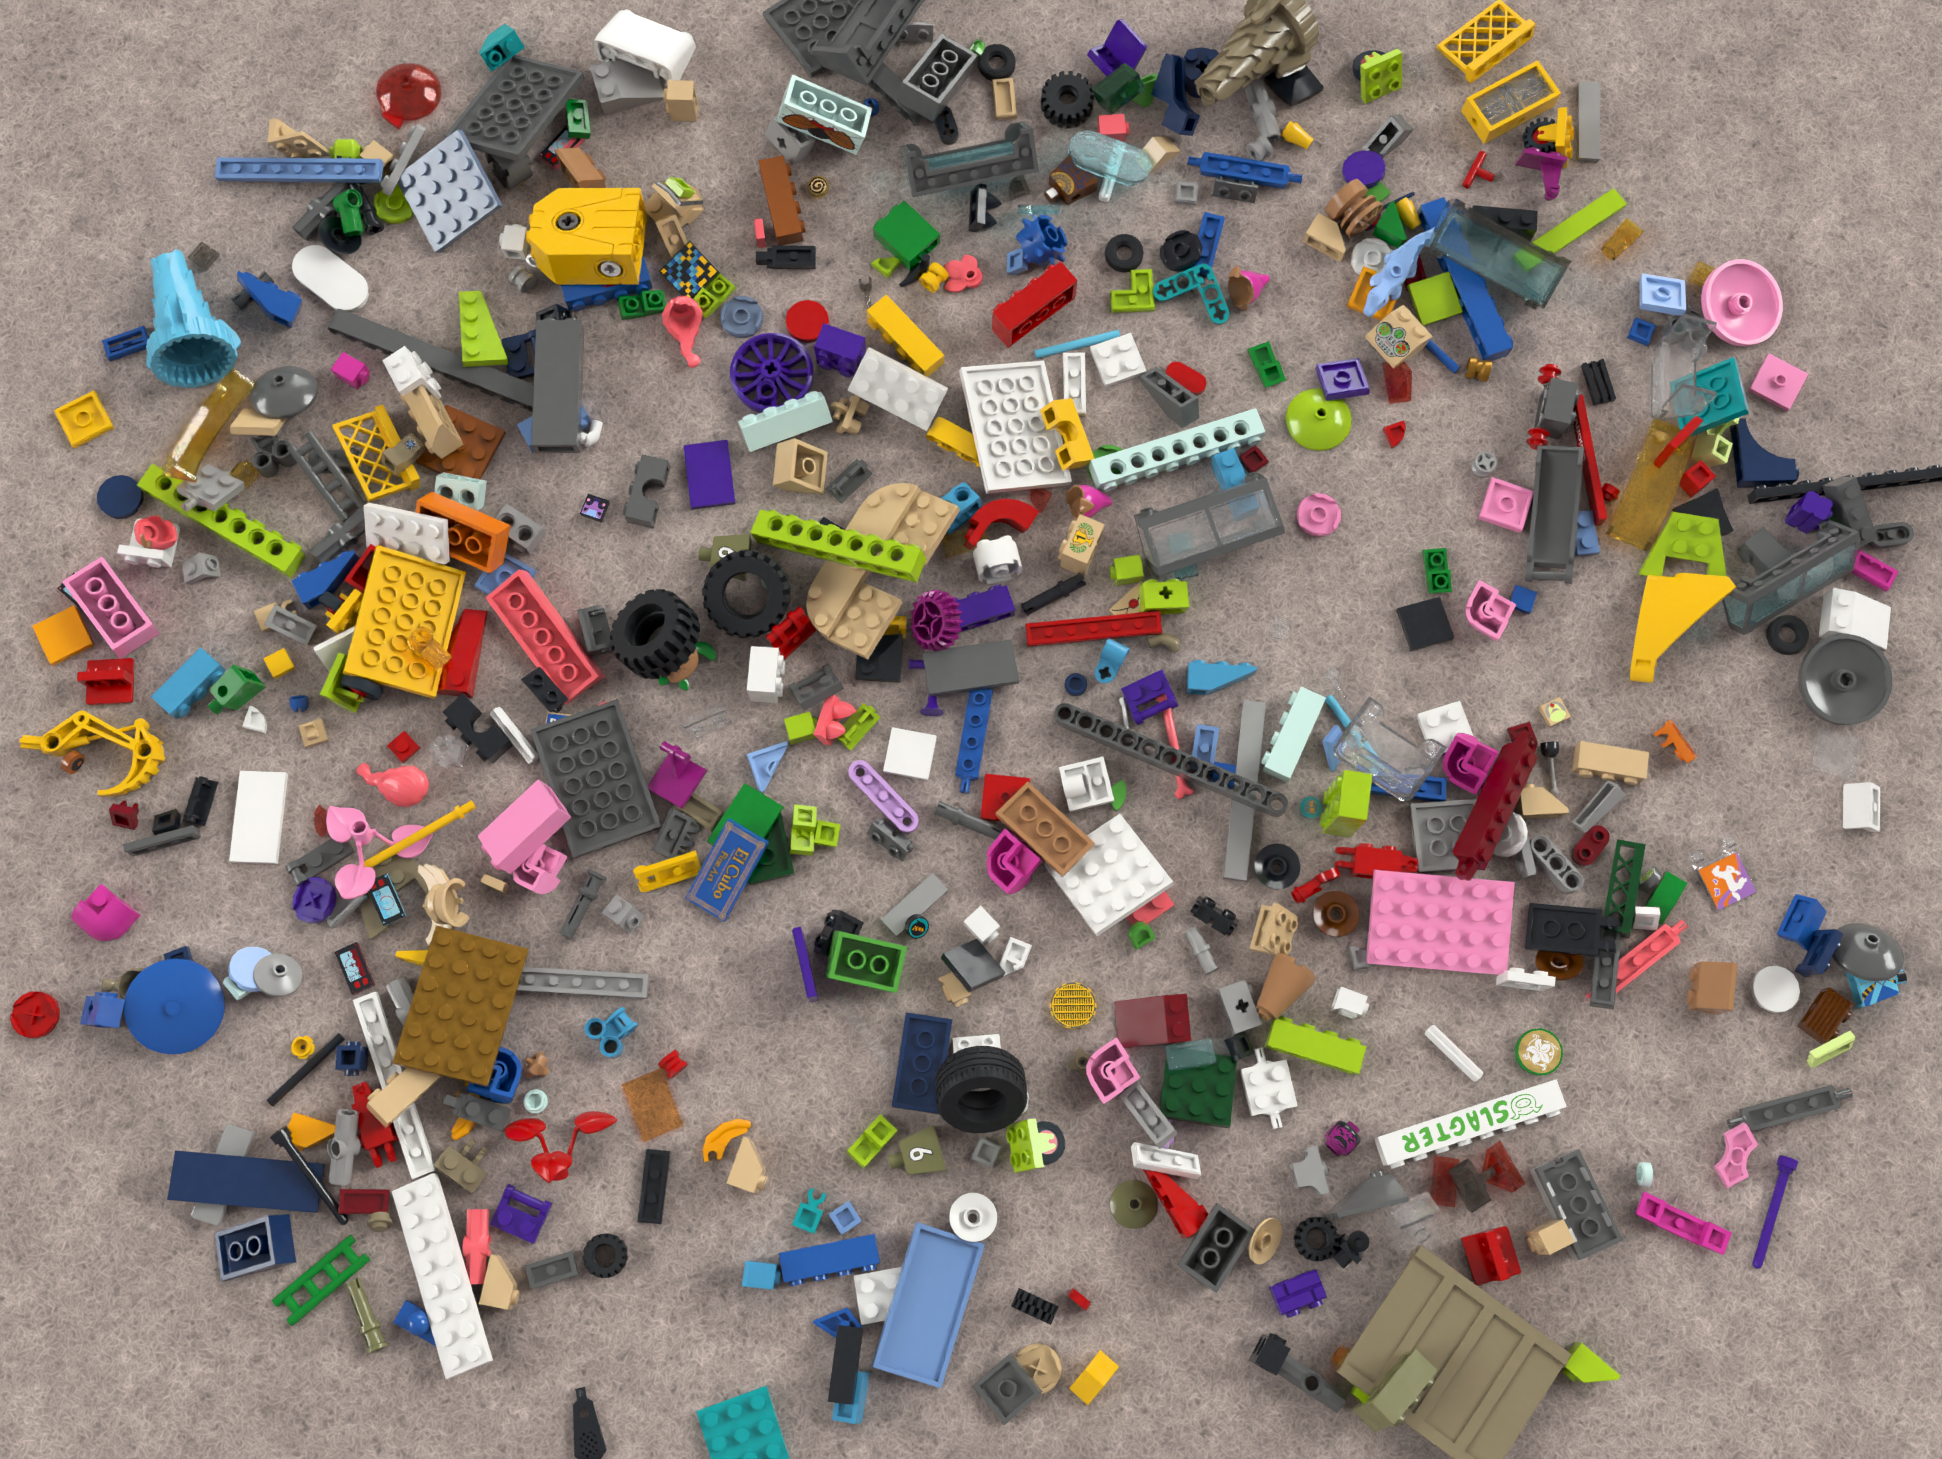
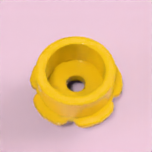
M299 1036L294 1039L291 1045L292 1054L298 1056L299 1059L308 1058V1055L313 1054L315 1050L313 1040L309 1036Z

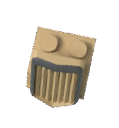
M666 181L655 182L651 187L656 192L645 202L646 212L654 221L675 213L681 228H683L687 223L691 224L704 211L702 207L704 201L697 188L688 184L695 193L691 198H682L665 184Z

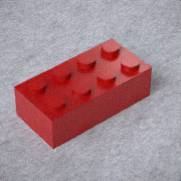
M1061 261L1056 265H1050L1043 275L1039 278L1034 277L1029 281L1027 287L1023 290L1015 291L1008 301L999 303L993 309V332L1007 348L1011 347L1074 300L1078 280Z

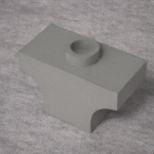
M1317 1145L1304 1148L1305 1153L1302 1160L1289 1164L1295 1188L1306 1186L1313 1189L1317 1196L1328 1194L1329 1189L1325 1177L1328 1176L1326 1163L1324 1161L1321 1162Z

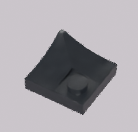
M1306 64L1303 69L1288 76L1277 78L1274 71L1264 79L1274 94L1289 106L1300 104L1323 91L1324 88Z
M1718 488L1672 509L1673 512L1718 519L1721 537L1734 531L1725 512Z
M903 634L883 635L869 659L857 655L855 680L901 682Z

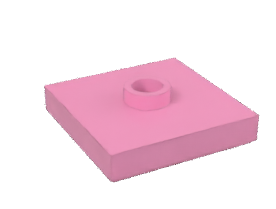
M1768 354L1748 391L1788 411L1808 374Z
M1492 477L1478 519L1521 533L1534 491Z

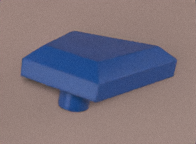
M847 1307L813 1321L815 1325L835 1338L838 1325L862 1327Z

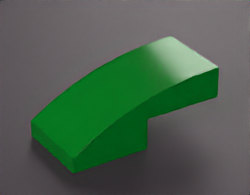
M1269 341L1247 349L1265 388L1286 381L1279 360L1276 361Z
M1668 871L1663 873L1654 892L1650 894L1644 906L1660 909L1659 924L1661 925L1670 914L1687 885V882Z

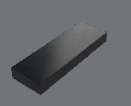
M646 1149L637 1222L662 1224L671 1151Z
M842 1325L837 1327L828 1402L854 1405L863 1328Z

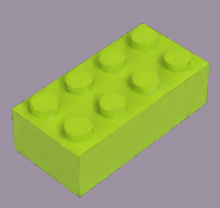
M1343 770L1336 777V780L1332 781L1331 786H1328L1327 791H1324L1322 804L1326 805L1325 812L1321 813L1320 826L1323 827L1324 834L1350 838L1367 821L1372 774Z

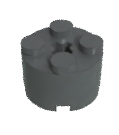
M485 153L488 164L492 162L494 176L508 190L533 176L529 167L532 165V162L527 154L519 162Z

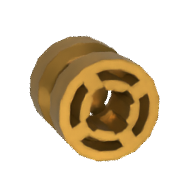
M1470 356L1466 364L1468 371L1465 373L1464 378H1478L1479 381L1487 382L1492 368V361H1479L1476 357Z

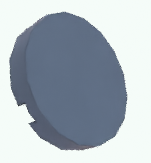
M736 296L723 305L720 311V322L723 329L729 335L736 338H747L760 330L763 323V311L754 299L747 296Z

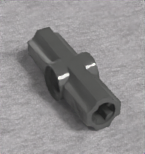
M336 182L321 198L316 197L311 200L307 207V212L292 226L294 231L304 240L308 241L318 231L322 220L337 216L333 200L334 197L347 190L346 187L340 182Z
M364 509L358 510L345 522L334 524L329 529L328 535L310 549V552L320 563L330 561L341 551H348V547L358 542V538L365 533Z
M1287 1355L1278 1375L1336 1413L1342 1408L1348 1394L1289 1355ZM1313 1376L1316 1380V1385L1313 1389L1308 1390L1305 1386V1379Z

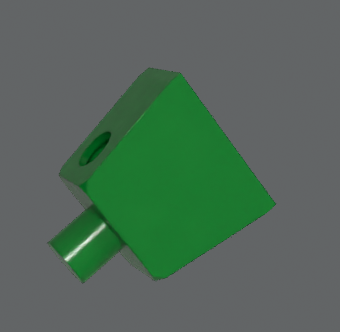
M233 664L210 688V692L215 699L208 704V707L217 715L225 708L237 711L265 689L266 686L252 670Z

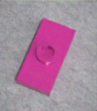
M1858 549L1854 570L1851 573L1886 592L1890 589L1899 571Z

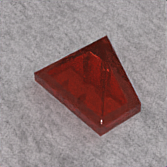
M1382 362L1389 404L1411 401L1412 371L1406 362H1403L1393 369L1388 362Z
M1501 1141L1486 1150L1481 1174L1484 1182L1511 1193L1525 1184Z

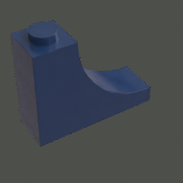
M1739 418L1738 424L1730 426L1737 488H1755L1761 485L1775 487L1780 483L1788 482L1789 485H1792L1797 481L1799 469L1795 464V459L1779 457L1762 448L1751 435L1746 418Z

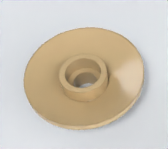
M1268 1218L1256 1228L1249 1245V1257L1252 1262L1263 1264L1274 1255L1282 1236V1226L1277 1219Z

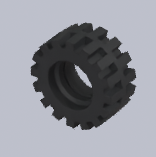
M604 1233L594 1236L587 1242L583 1250L584 1255L582 1256L584 1266L590 1274L598 1278H610L619 1274L625 1267L628 1260V1250L624 1241L618 1236ZM603 1245L611 1246L615 1251V1259L609 1266H601L596 1260V1252Z

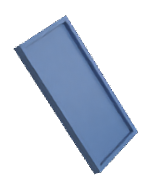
M918 1222L915 1223L873 1357L872 1367L938 1388L942 1387L985 1244L968 1242L955 1234Z

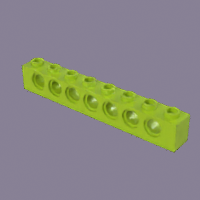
M152 463L138 482L137 486L146 494L289 578H292L306 557L301 551L302 547L292 540L289 543L284 541V536L275 530L271 532L265 530L266 526L256 519H253V521L246 518L247 515L241 510L235 508L233 511L228 508V503H225L216 511L207 508V510L201 512L203 506L199 505L194 506L188 512L184 511L181 504L185 502L183 501L185 496L178 493L177 486L185 481L186 478L183 476L179 478L173 476L174 472L164 465L158 467ZM172 484L169 489L165 490L167 485ZM227 516L224 522L219 523L222 517ZM241 527H245L242 533H238ZM264 537L262 543L256 544L259 538ZM283 548L279 555H275L276 550Z
M760 509L750 531L757 543L915 583L918 582L927 560L922 549L914 544L907 546L894 539L887 541L873 534H868V536L860 534L853 529H848V531L842 530L833 524L826 526L812 519L808 521L802 520L792 514L788 516L781 515L775 510L765 511Z

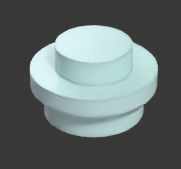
M538 1089L529 1091L524 1097V1107L527 1111L535 1114L544 1111L548 1104L547 1095Z

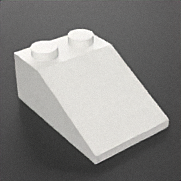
M1832 588L1823 595L1819 637L1828 638L1841 634L1856 635L1871 641L1879 649L1886 650L1891 607L1857 592Z

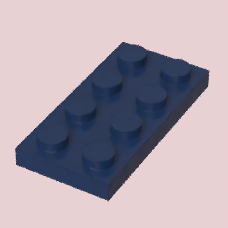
M906 1012L892 1108L939 1114L936 1107L935 1075L940 1065L947 1059L953 1019Z

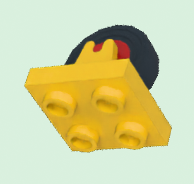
M354 589L349 596L341 593L336 597L325 591L318 601L328 609L325 615L330 621L326 625L337 635L355 626L363 594Z

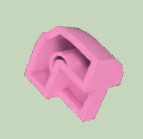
M1479 580L1467 601L1465 608L1466 618L1476 631L1494 641H1498L1509 622L1508 619L1516 604L1500 596L1497 589Z
M542 844L513 872V880L535 893H549L561 882L556 876L567 856Z
M1117 1037L1096 1050L1090 1056L1086 1065V1075L1089 1083L1103 1104L1141 1078L1128 1059L1130 1057Z

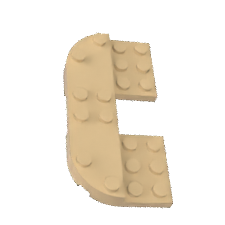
M896 483L882 487L869 495L859 507L847 526L846 531L853 529L863 535L873 534L883 540L894 539L903 545H917L922 549L927 559L924 565H927L960 509L957 505L922 491L917 485ZM826 560L808 591L806 607L809 619L825 639L863 658L869 659L903 602L895 596L864 583L871 571Z

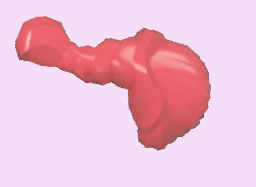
M679 296L671 299L666 304L662 313L663 325L667 328L668 333L680 342L681 355L686 359L688 367L695 368L700 364L701 359L691 351L694 346L695 337L699 333L703 311L694 299L687 296Z
M367 763L360 764L356 769L357 775L362 776L367 784L377 786L386 800L391 801L396 806H404L406 808L418 804L427 795L429 789V780L426 774L415 766H401L388 769L385 772H376L375 774L370 772V767Z

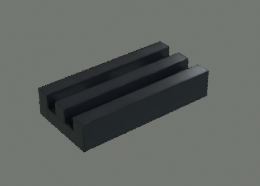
M1600 359L1597 362L1591 361L1588 364L1587 362L1583 363L1581 368L1593 405L1615 401L1616 396L1604 359ZM1598 366H1599V369H1600V372H1601V375H1602V378H1603V381H1604V385H1605V388H1606L1608 397L1606 396V392H1605V389H1604V386H1603V383H1602V380H1601V377H1600V373H1599V370H1598ZM1589 368H1592L1601 399H1598Z

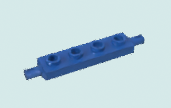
M1204 152L1201 158L1189 156L1187 165L1200 167V173L1203 176L1216 178L1222 176L1235 179V181H1254V184L1285 189L1288 182L1301 184L1303 177L1300 174L1290 173L1288 165Z
M989 688L969 691L955 773L956 777L962 779L960 793H964L965 789V794H969L971 781L979 779L993 690Z

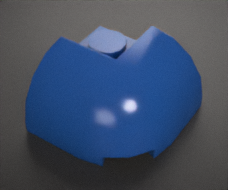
M500 1047L488 1087L469 1083L468 1092L491 1098L492 1102L512 1103L522 1074L520 1060L514 1052Z

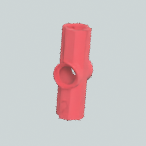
M469 1209L466 1214V1236L463 1239V1256L466 1258L465 1267L470 1284H484L488 1268V1257L491 1254V1250H489V1242H491V1236L489 1235V1209Z

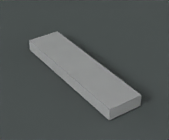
M1579 81L1577 84V161L1599 162L1600 83Z

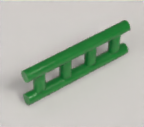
M351 1234L272 1299L276 1307L285 1303L292 1312V1315L286 1319L291 1326L295 1325L371 1261L366 1253L358 1257L350 1246L356 1240ZM343 1253L351 1265L339 1274L331 1262ZM324 1270L331 1279V1282L319 1290L311 1279ZM304 1286L312 1298L300 1307L292 1295Z

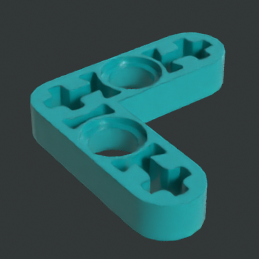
M1199 264L1164 279L1154 286V297L1161 302L1169 301L1198 288L1212 322L1221 325L1229 319V309L1214 272L1208 264ZM1200 269L1209 271V274H1207L1208 282L1213 280L1214 284H1208L1201 288V285H1205L1202 277L1198 278L1197 276L1200 274ZM1181 277L1188 278L1190 282L1189 286L1185 289H1180L1177 286V281ZM1173 281L1176 293L1173 294L1171 289L1166 292V297L1157 294L1160 291V286L1167 289L1171 287L1169 282ZM1211 288L1218 292L1217 298L1212 301L1205 297V292ZM1220 300L1222 301V304H1218L1221 312H1226L1223 315V320H1220L1218 317L1214 318L1216 314L1215 307L1213 306L1210 309L1209 305H1214Z

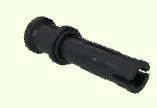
M346 182L349 189L357 190L362 197V204L359 210L361 220H363L366 226V234L374 235L383 231L384 224L379 221L376 215L377 209L370 205L361 183Z

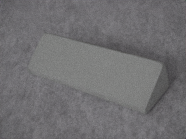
M227 1124L215 1154L247 1157L255 1132ZM196 1202L191 1218L220 1226L228 1205Z

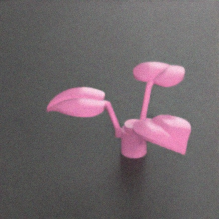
M329 806L326 823L330 837L340 843H346L353 837L359 857V866L348 864L342 867L336 874L335 885L342 899L358 898L366 894L375 883L376 875L374 869L363 867L362 845L369 844L373 836H376L389 846H392L424 828V826H401L393 831V841H390L379 834L376 829H370L364 814L360 810ZM433 833L400 851L397 855L402 858H413L420 855L427 847Z

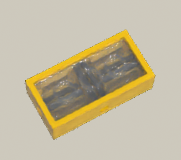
M1537 60L1467 97L1461 112L1483 144L1553 108L1561 92Z

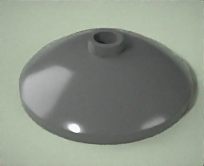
M296 366L277 367L267 371L255 381L251 388L250 399L255 410L265 417L272 419L290 418L304 412L314 403L318 394V385L314 376L303 368Z
M1862 923L1847 924L1837 929L1843 933V936L1840 940V947L1833 953L1832 957L1843 970L1857 978L1868 981L1888 980L1899 973L1904 963V954L1898 942L1886 931L1876 926Z

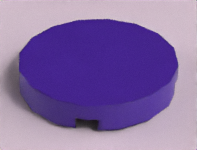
M1362 150L1347 157L1343 163L1342 175L1346 183L1359 179L1369 189L1378 185L1380 180H1383L1386 165L1384 159L1379 154L1373 151Z
M310 877L306 879L308 881L304 884L301 883L297 887L293 895L292 906L293 910L296 911L298 919L309 924H318L332 914L336 905L337 895L335 887L330 881L320 877Z

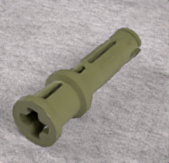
M357 1278L347 1282L345 1286L361 1326L359 1334L364 1337L368 1348L366 1350L367 1355L386 1348L388 1343L383 1340L379 1329L381 1324L378 1320L375 1321L361 1279Z

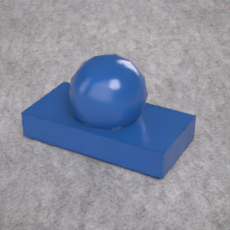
M406 1300L393 1323L409 1331L412 1335L418 1336L436 1346L426 1310Z

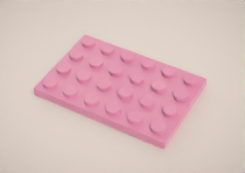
M1374 870L1366 962L1368 964L1497 975L1504 973L1508 967L1515 882L1476 878L1467 881L1452 876Z

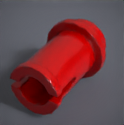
M1313 878L1300 887L1296 886L1291 892L1292 898L1297 904L1305 903L1307 898L1322 891V887H1319L1321 884L1316 878Z

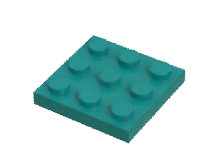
M1734 357L1670 383L1680 431L1695 416L1703 420L1690 437L1750 413L1738 364Z
M767 1385L696 1411L711 1459L790 1458Z

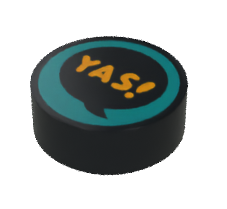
M914 914L906 920L904 928L909 936L918 939L927 933L929 923L922 915Z

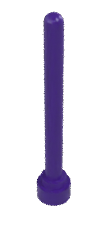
M1779 1155L1777 1160V1170L1780 1172L1752 1262L1753 1267L1756 1269H1760L1763 1265L1789 1174L1792 1175L1798 1166L1799 1161L1787 1156Z

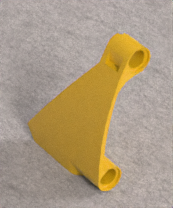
M1678 573L1674 577L1648 575L1637 624L1630 681L1652 683L1654 681L1657 659L1686 630L1736 588L1729 577Z

